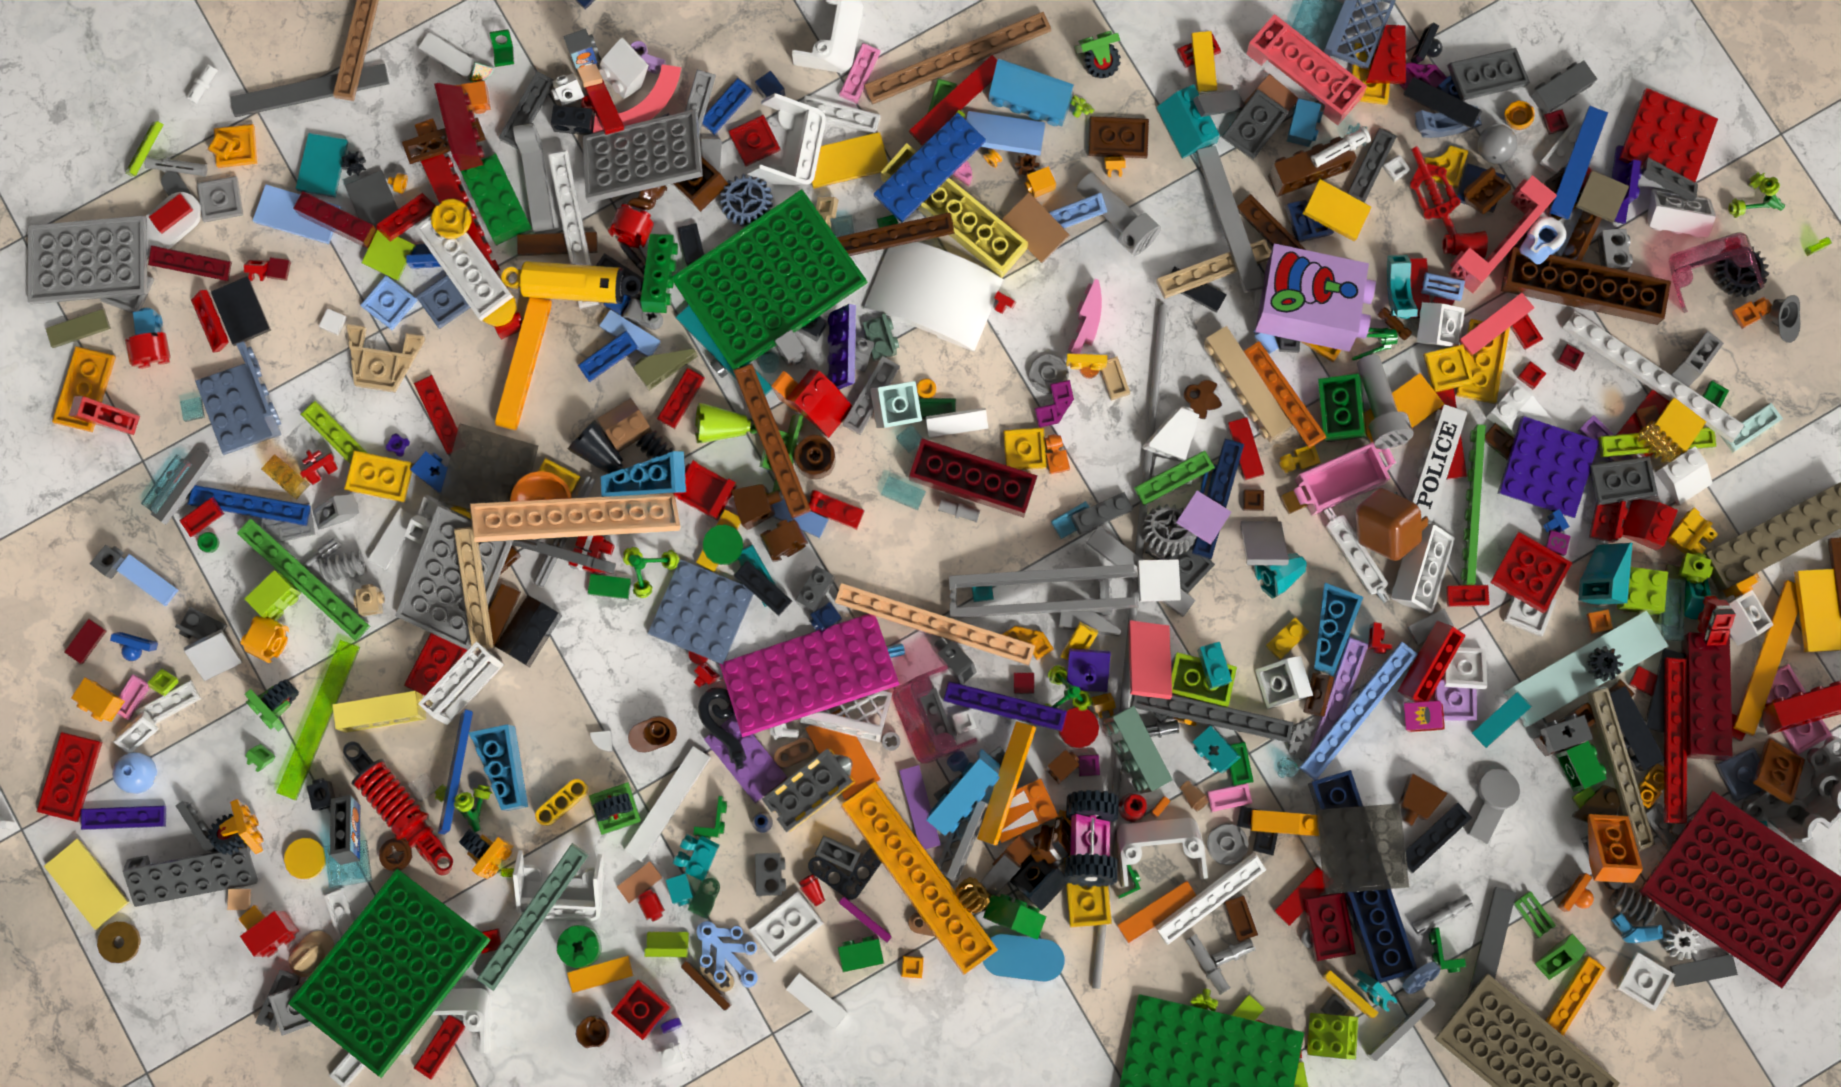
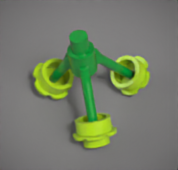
M1757 172L1749 178L1751 183L1748 186L1751 185L1754 190L1759 187L1760 191L1766 195L1763 203L1745 205L1744 200L1734 198L1729 203V213L1734 218L1744 215L1746 209L1771 207L1782 211L1785 208V204L1776 196L1780 188L1778 179L1776 177L1766 178L1764 176L1765 173L1760 174Z
M637 547L624 550L623 562L635 568L638 581L634 584L633 594L639 598H646L652 593V585L649 581L643 580L641 570L645 568L647 563L661 562L662 566L669 570L677 567L679 556L673 550L664 552L661 558H643L642 553L639 552L640 550Z
M1056 665L1049 670V681L1056 685L1064 684L1066 689L1064 690V697L1054 705H1044L1057 708L1068 699H1072L1073 706L1083 711L1092 704V698L1087 691H1080L1079 687L1072 686L1066 681L1067 671L1065 667Z
M442 784L434 792L436 794L435 800L438 799L441 803L444 802L447 786ZM479 784L477 788L472 789L474 790L473 796L478 797L476 809H472L474 797L469 792L460 793L454 799V807L463 815L474 832L481 830L479 816L483 799L489 800L490 794H493V792L489 791L490 787Z

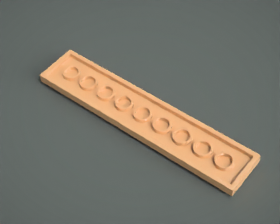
M674 493L470 504L474 542L680 531V521Z

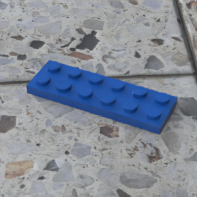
M957 113L874 193V197L903 223L986 142V139Z

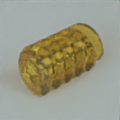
M1650 421L1642 428L1636 440L1637 442L1645 440L1643 447L1645 448L1650 445L1651 447L1648 452L1656 451L1654 458L1662 457L1661 465L1675 460L1683 450L1681 447L1677 448L1678 444L1672 442V438L1666 436L1665 431H1660L1658 425L1654 426V421Z

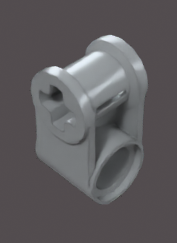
M634 298L630 299L623 318L653 330L659 329L663 325V317L660 313L643 312L641 301Z

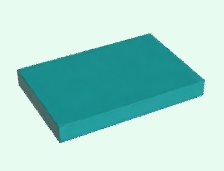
M308 133L295 189L301 192L336 198L342 172L341 165L344 164L341 157L346 155L348 140Z

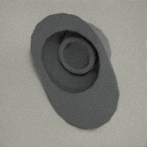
M1790 295L1786 299H1775L1770 311V319L1779 327L1780 336L1786 343L1795 341L1800 332V300L1796 295Z

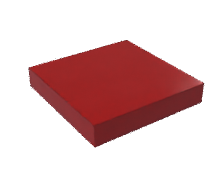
M764 114L728 131L745 167L781 151Z

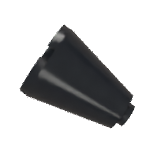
M595 420L567 448L571 453L608 474L618 471L624 466L621 464L623 458Z

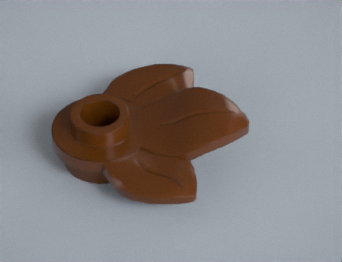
M1204 380L1198 385H1189L1184 390V399L1190 404V408L1194 410L1193 412L1199 414L1200 419H1206L1207 410H1216L1222 406L1219 397L1213 393L1217 383L1210 380ZM1195 392L1197 394V397L1192 398L1190 396V393Z

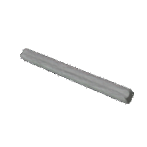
M585 476L575 498H588L595 480ZM568 537L554 538L551 545L563 548ZM546 555L534 579V584L544 587L558 558Z

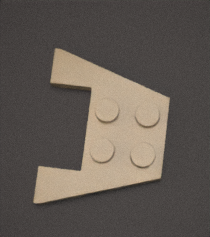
M347 324L354 385L361 388L396 393L425 342V337L406 333L402 353L363 348L367 329Z

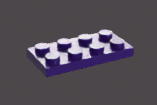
M847 304L830 312L828 317L829 335L827 342L829 344L827 363L829 364L827 378L839 390L855 384L856 305Z

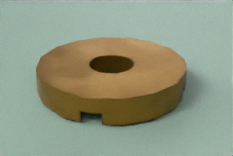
M118 921L104 927L97 941L100 955L111 963L130 961L138 953L139 945L141 944L139 931L130 923ZM120 936L124 939V945L118 949L114 941Z

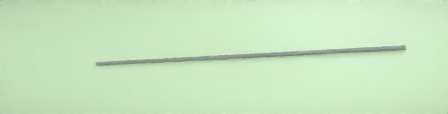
M1159 305L1146 441L1155 432L1167 305ZM1145 450L1142 483L1149 480L1151 476L1153 452ZM1140 501L1135 554L1142 559L1145 538L1142 535V524L1147 515L1148 504L1143 506ZM1132 579L1131 597H1138L1139 599L1138 583ZM1129 608L1128 623L1130 620L1136 621L1138 608ZM1128 627L1119 711L1128 708L1129 701ZM1115 752L1111 793L1119 797L1123 759L1120 754L1118 755ZM1117 820L1110 822V856L1112 857L1114 854ZM1098 925L1092 988L1100 989L1106 925Z

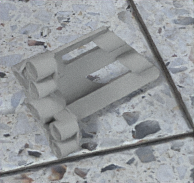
M1837 736L1828 737L1823 747L1820 749L1812 748L1806 755L1808 763L1815 770L1811 778L1812 791L1809 795L1802 799L1795 797L1790 805L1777 797L1773 802L1768 803L1767 797L1770 793L1762 789L1756 800L1748 799L1743 803L1742 810L1758 821H1769L1793 842L1800 843L1813 839L1812 831L1819 822L1829 829L1841 816V739ZM1839 742L1840 748L1837 751H1832V745ZM1818 754H1822V761L1819 763H1815V756ZM1833 780L1831 789L1824 792L1825 783ZM1757 805L1758 811L1755 814H1750V808ZM1793 805H1798L1799 812L1797 816L1789 818L1787 810Z

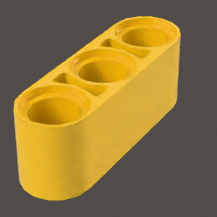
M580 779L571 780L538 808L535 813L536 821L544 826L554 824L587 795V784ZM578 783L582 784V792L580 794H574V785ZM561 797H565L567 800V804L563 808L557 806V801ZM544 811H549L551 814L547 822H543L541 819V814Z

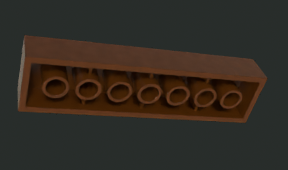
M1513 247L1507 255L1501 287L1503 292L1516 295L1523 293L1526 297L1654 325H1658L1665 319L1671 281L1554 255H1549L1541 264H1535L1530 258L1521 254L1520 248Z

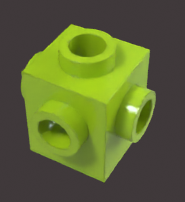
M1686 553L1682 558L1678 576L1687 578L1688 582L1695 584L1705 581L1712 574L1713 566H1710L1711 559H1707L1706 555L1701 553H1694V555Z

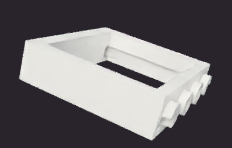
M476 641L418 704L434 719L448 725L504 664ZM477 648L481 650L478 657L473 653ZM431 700L434 704L430 706L426 702Z

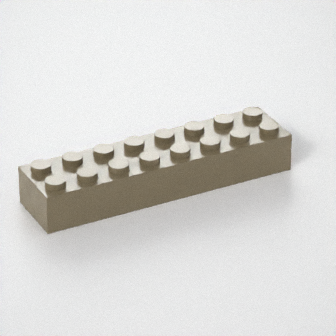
M1841 482L1705 553L1706 558L1711 559L1710 566H1713L1710 577L1718 591L1721 592L1841 529Z

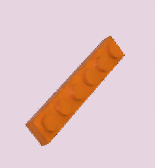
M1260 341L1244 350V353L1307 447L1311 448L1325 439L1326 435Z

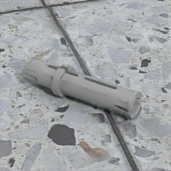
M147 156L145 158L146 169L162 170L164 173L172 171L203 177L207 175V164L170 160L169 157L156 158Z
M1465 894L1451 903L1447 902L1441 909L1412 923L1413 929L1419 936L1451 917H1457V914L1473 906L1472 901Z
M1195 934L1186 940V943L1207 973V979L1212 981L1219 995L1229 990L1231 987L1221 974L1222 970L1220 967L1217 968L1199 940L1198 935Z

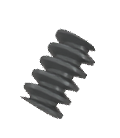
M1624 882L1621 888L1614 890L1609 900L1610 902L1615 900V908L1621 904V912L1629 909V917L1637 914L1635 921L1638 922L1643 918V926H1646L1654 918L1658 909L1655 901L1649 902L1647 896L1642 897L1640 892L1634 893V888H1627V884Z

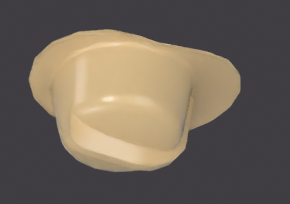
M323 931L311 932L305 936L289 956V965L293 973L300 977H309L334 947V941L331 936Z

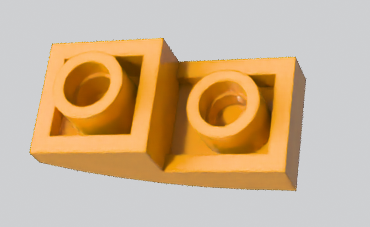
M1659 763L1651 767L1638 785L1643 805L1650 809L1664 789V767Z

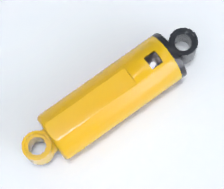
M525 261L521 269L508 267L504 269L501 275L502 282L512 289L520 288L523 297L622 304L624 295L632 298L638 297L642 294L643 287L641 280L635 276L625 277V269L618 267ZM512 273L517 274V280L514 283L509 282V276ZM636 282L637 289L630 292L628 290L629 283Z

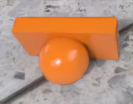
M1587 873L1579 874L1558 905V908L1563 912L1570 911L1574 904L1581 909L1589 908L1593 904L1594 896L1590 890L1586 889V886L1592 877Z

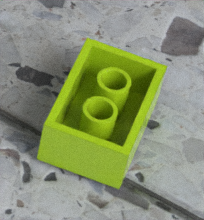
M1177 652L1174 655L1171 668L1172 695L1229 707L1237 666L1227 664L1232 679L1231 683L1209 690L1200 658Z

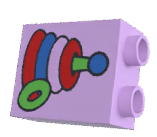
M1274 244L1266 264L1263 281L1264 288L1261 293L1255 332L1350 352L1356 337L1365 339L1370 326L1371 315L1362 314L1363 303L1371 304L1376 286V281L1367 279L1369 263Z

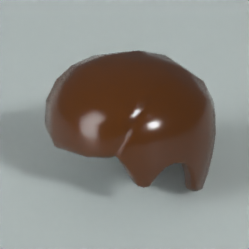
M593 1015L581 1021L576 1028L575 1035L577 1041L584 1048L600 1047L608 1040L610 1028L605 1019Z

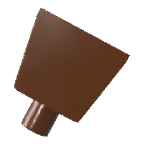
M763 484L731 490L741 525L746 530H750L775 515L773 504L783 501L779 489L769 493Z
M1414 773L1410 774L1398 804L1399 807L1406 810L1401 821L1409 826H1413L1417 817L1421 820H1427L1448 793Z

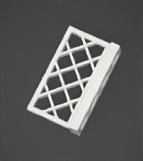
M880 691L871 696L868 695L866 699L860 702L853 700L855 705L846 710L842 704L839 705L842 712L836 715L831 714L826 709V712L820 711L800 718V723L880 742L892 693ZM878 696L887 698L885 704L877 707L873 701ZM870 701L874 710L865 714L860 706ZM857 708L862 717L856 720L851 719L848 712ZM877 713L881 719L880 725L871 724L868 717Z

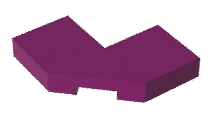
M1407 62L1406 82L1399 85L1406 90L1412 78L1415 77L1437 88L1447 76L1435 64L1422 65Z
M1070 380L1050 384L1054 404L1034 408L1039 428L1059 424L1074 400Z

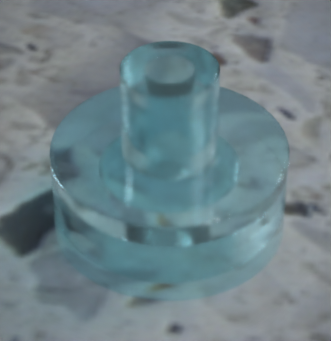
M772 352L764 353L759 359L760 368L765 373H774L780 365L778 356Z
M1283 757L1277 763L1279 769L1277 774L1280 778L1285 776L1292 778L1299 771L1297 764L1288 757Z

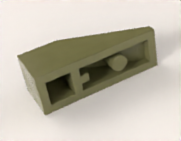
M695 349L651 355L647 358L639 359L633 369L650 391L698 356Z

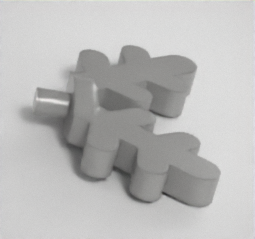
M1304 723L1303 729H1301V725L1297 724L1295 731H1292L1290 742L1288 743L1290 745L1288 752H1295L1294 759L1300 758L1301 761H1305L1307 758L1304 754L1307 750L1305 748L1300 749L1299 746H1302V742H1295L1296 736L1300 740L1304 739L1303 734L1311 737L1312 734L1310 732L1316 730L1315 726L1309 727L1308 723Z

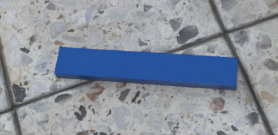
M1593 106L1588 107L1557 189V196L1553 200L1549 213L1567 220L1570 218L1608 112Z
M197 485L192 488L188 502L190 506L199 507L214 497L223 512L307 526L311 510L310 505Z
M464 710L460 716L438 833L443 835L451 829L455 808L454 799L458 792L473 712L470 710Z

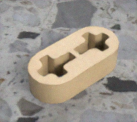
M709 959L704 960L703 963L709 964ZM712 959L713 969L716 971V961ZM700 966L701 974L718 990L727 992L734 987V977L726 969L724 971L727 977L730 978V986L722 988L720 986L721 983L714 981V974L711 972L705 973L706 968ZM722 973L716 974V977L720 975L722 978H724Z

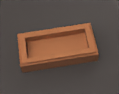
M649 861L618 885L617 888L630 904L637 896L646 892L663 877L651 861Z

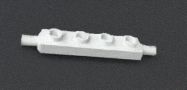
M1329 507L1324 512L1330 520L1326 526L1330 535L1369 595L1378 594L1383 604L1389 601L1390 598L1384 590L1388 582L1366 548L1359 544L1357 535L1345 516L1337 517L1332 508Z

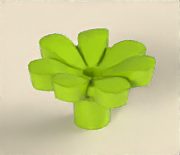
M1074 95L1071 100V104L1076 108L1072 114L1076 118H1079L1082 112L1086 115L1092 114L1095 109L1089 103L1085 104L1086 99L1084 98L1079 99L1078 96Z
M1203 989L1202 994H1197L1190 1001L1195 1007L1201 1006L1202 1009L1208 1010L1209 1008L1211 1011H1216V1006H1218V1001L1210 997L1211 990Z

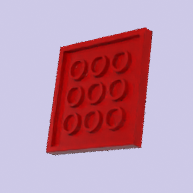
M1646 88L1643 91L1618 160L1628 164L1632 160L1641 161L1640 168H1643V162L1650 158L1685 178L1696 182L1718 118Z

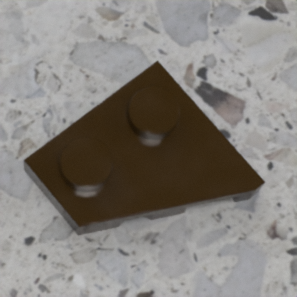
M1602 785L1595 791L1592 797H1589L1584 802V805L1578 811L1572 814V818L1588 823L1589 814L1616 816L1620 806L1616 789Z

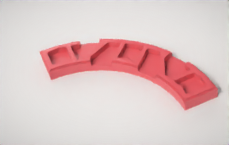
M662 64L658 80L649 95L635 107L618 113L623 125L627 126L653 119L672 97L679 81L682 67ZM595 115L593 133L602 132L603 129Z

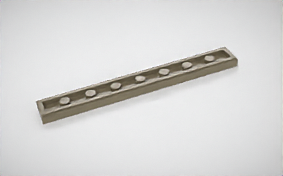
M1608 686L1588 692L1587 695L1624 816H1629L1637 849L1641 851L1655 845Z

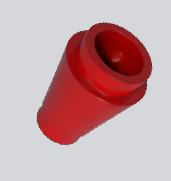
M813 874L799 881L801 891L815 907L826 901L818 878H815Z

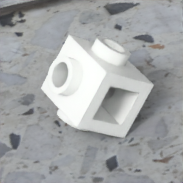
M574 73L567 76H559L552 82L554 89L551 90L556 101L560 100L562 106L572 105L578 99L584 97Z

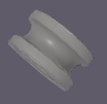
M894 732L886 733L882 739L883 747L889 751L896 750L900 745V737ZM895 736L897 738L895 740L897 745L888 747L886 745L888 742H885L886 738Z

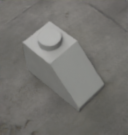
M354 494L333 496L314 509L313 514L318 530L348 521L359 514L358 503L355 500Z

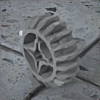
M1166 504L1162 508L1159 505L1156 510L1152 508L1150 513L1145 516V521L1142 524V535L1145 536V542H1149V549L1155 547L1156 553L1162 551L1164 556L1170 553L1173 557L1175 552L1181 555L1183 551L1187 552L1194 544L1196 535L1176 523L1183 513V507L1176 509V505H1173L1170 508Z

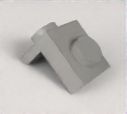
M856 337L855 369L863 372L866 371L874 342Z

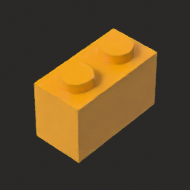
M84 677L71 699L77 702L76 706L85 712L89 710L92 712L90 716L100 722L103 719L112 722L125 702L96 681Z

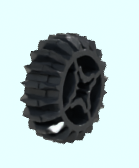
M1739 244L1727 247L1726 251H1722L1719 254L1720 257L1716 258L1715 262L1717 264L1713 266V269L1717 271L1713 277L1719 278L1716 284L1722 283L1721 290L1727 288L1728 295H1731L1733 292L1735 297H1739L1741 294L1743 297H1747L1749 294L1754 295L1763 288L1762 284L1767 282L1765 277L1770 273L1765 270L1769 265L1763 264L1766 257L1760 258L1761 251L1755 253L1754 246L1748 249L1747 244H1743L1741 247ZM1740 257L1743 260L1741 262L1732 261L1730 258ZM1741 280H1746V281L1750 280V281H1752V283H1750V284H1741V283H1739V281H1741Z

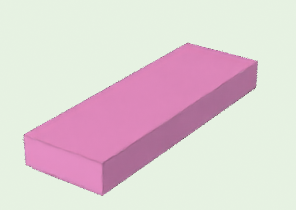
M862 43L839 93L840 97L858 103L864 90V85L867 84L881 50Z

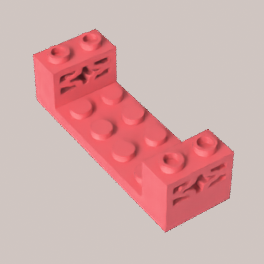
M1275 14L1249 43L1247 55L1261 66L1268 60L1325 105L1323 115L1336 125L1343 121L1365 93L1367 85Z
M1533 175L1528 181L1524 178L1512 193L1514 198L1511 200V203L1525 215L1490 256L1484 260L1469 248L1465 253L1461 251L1451 263L1452 269L1448 274L1455 279L1464 280V287L1471 293L1477 290L1556 198L1557 195Z

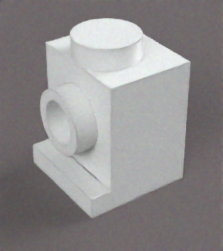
M679 1040L658 1047L659 1052L657 1053L662 1068L685 1061Z

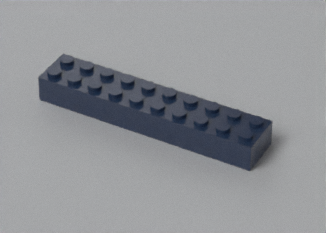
M1348 770L1308 783L1372 978L1379 983L1412 974L1418 968L1352 771Z

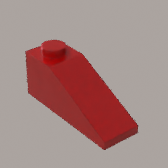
M84 396L74 397L68 415L130 435L135 434L140 419L138 415Z

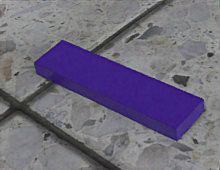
M166 806L81 809V830L166 827Z

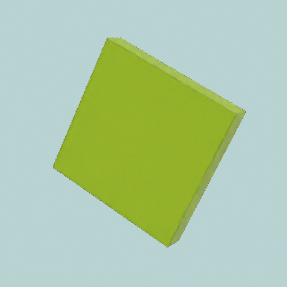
M377 230L362 260V264L399 281L407 265V255L412 254L416 245L400 237H396L390 242Z

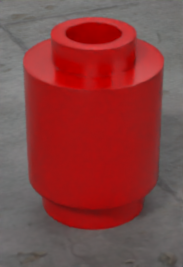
M650 889L637 896L638 904L646 920L651 919L654 922L663 917L662 913L665 909L657 893Z

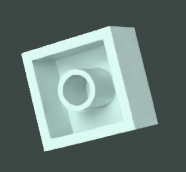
M916 381L870 388L876 428H886L922 421Z

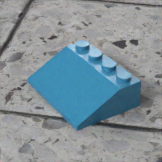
M998 59L989 93V102L996 107L1004 106L1017 114H1027L1034 120L1041 119L1047 121L1051 126H1063L1070 107L1074 84Z

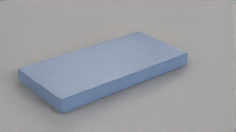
M968 111L966 121L986 139V142L981 147L1041 155L1046 122Z
M265 185L253 218L254 223L330 244L333 235L332 231L299 216L293 209L300 194ZM328 203L342 210L341 206Z

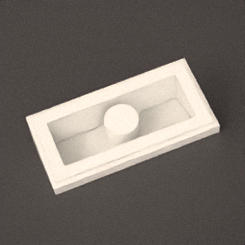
M144 710L116 734L113 742L127 754L132 753L159 728Z

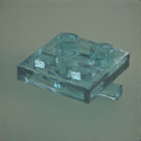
M367 840L360 841V861L340 865L330 856V844L324 847L329 888L372 882Z

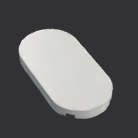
M185 192L171 194L145 216L147 218V258L150 255L151 245L170 249L199 223L201 205L195 197ZM181 193L191 205L193 211L161 234L149 219V216Z

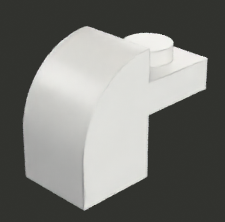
M426 495L423 498L418 514L410 519L404 536L423 545L437 507L439 505L444 506L445 503Z

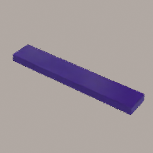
M948 681L943 699L947 703L1058 731L1063 730L1067 715L1066 710Z

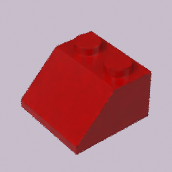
M1632 500L1622 525L1624 527L1622 537L1657 551L1664 547L1678 510L1656 501Z

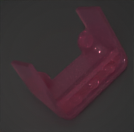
M1737 232L1676 252L1670 256L1668 264L1684 313L1688 312L1681 288L1692 283V269L1732 257L1734 263L1739 267L1753 265L1760 288H1764L1749 237L1746 234Z
M947 665L909 680L897 687L892 694L893 702L917 761L922 764H929L977 744L976 738L956 745L953 736L948 733H941L935 736L920 700L921 697L929 694L932 689L930 679L948 672Z

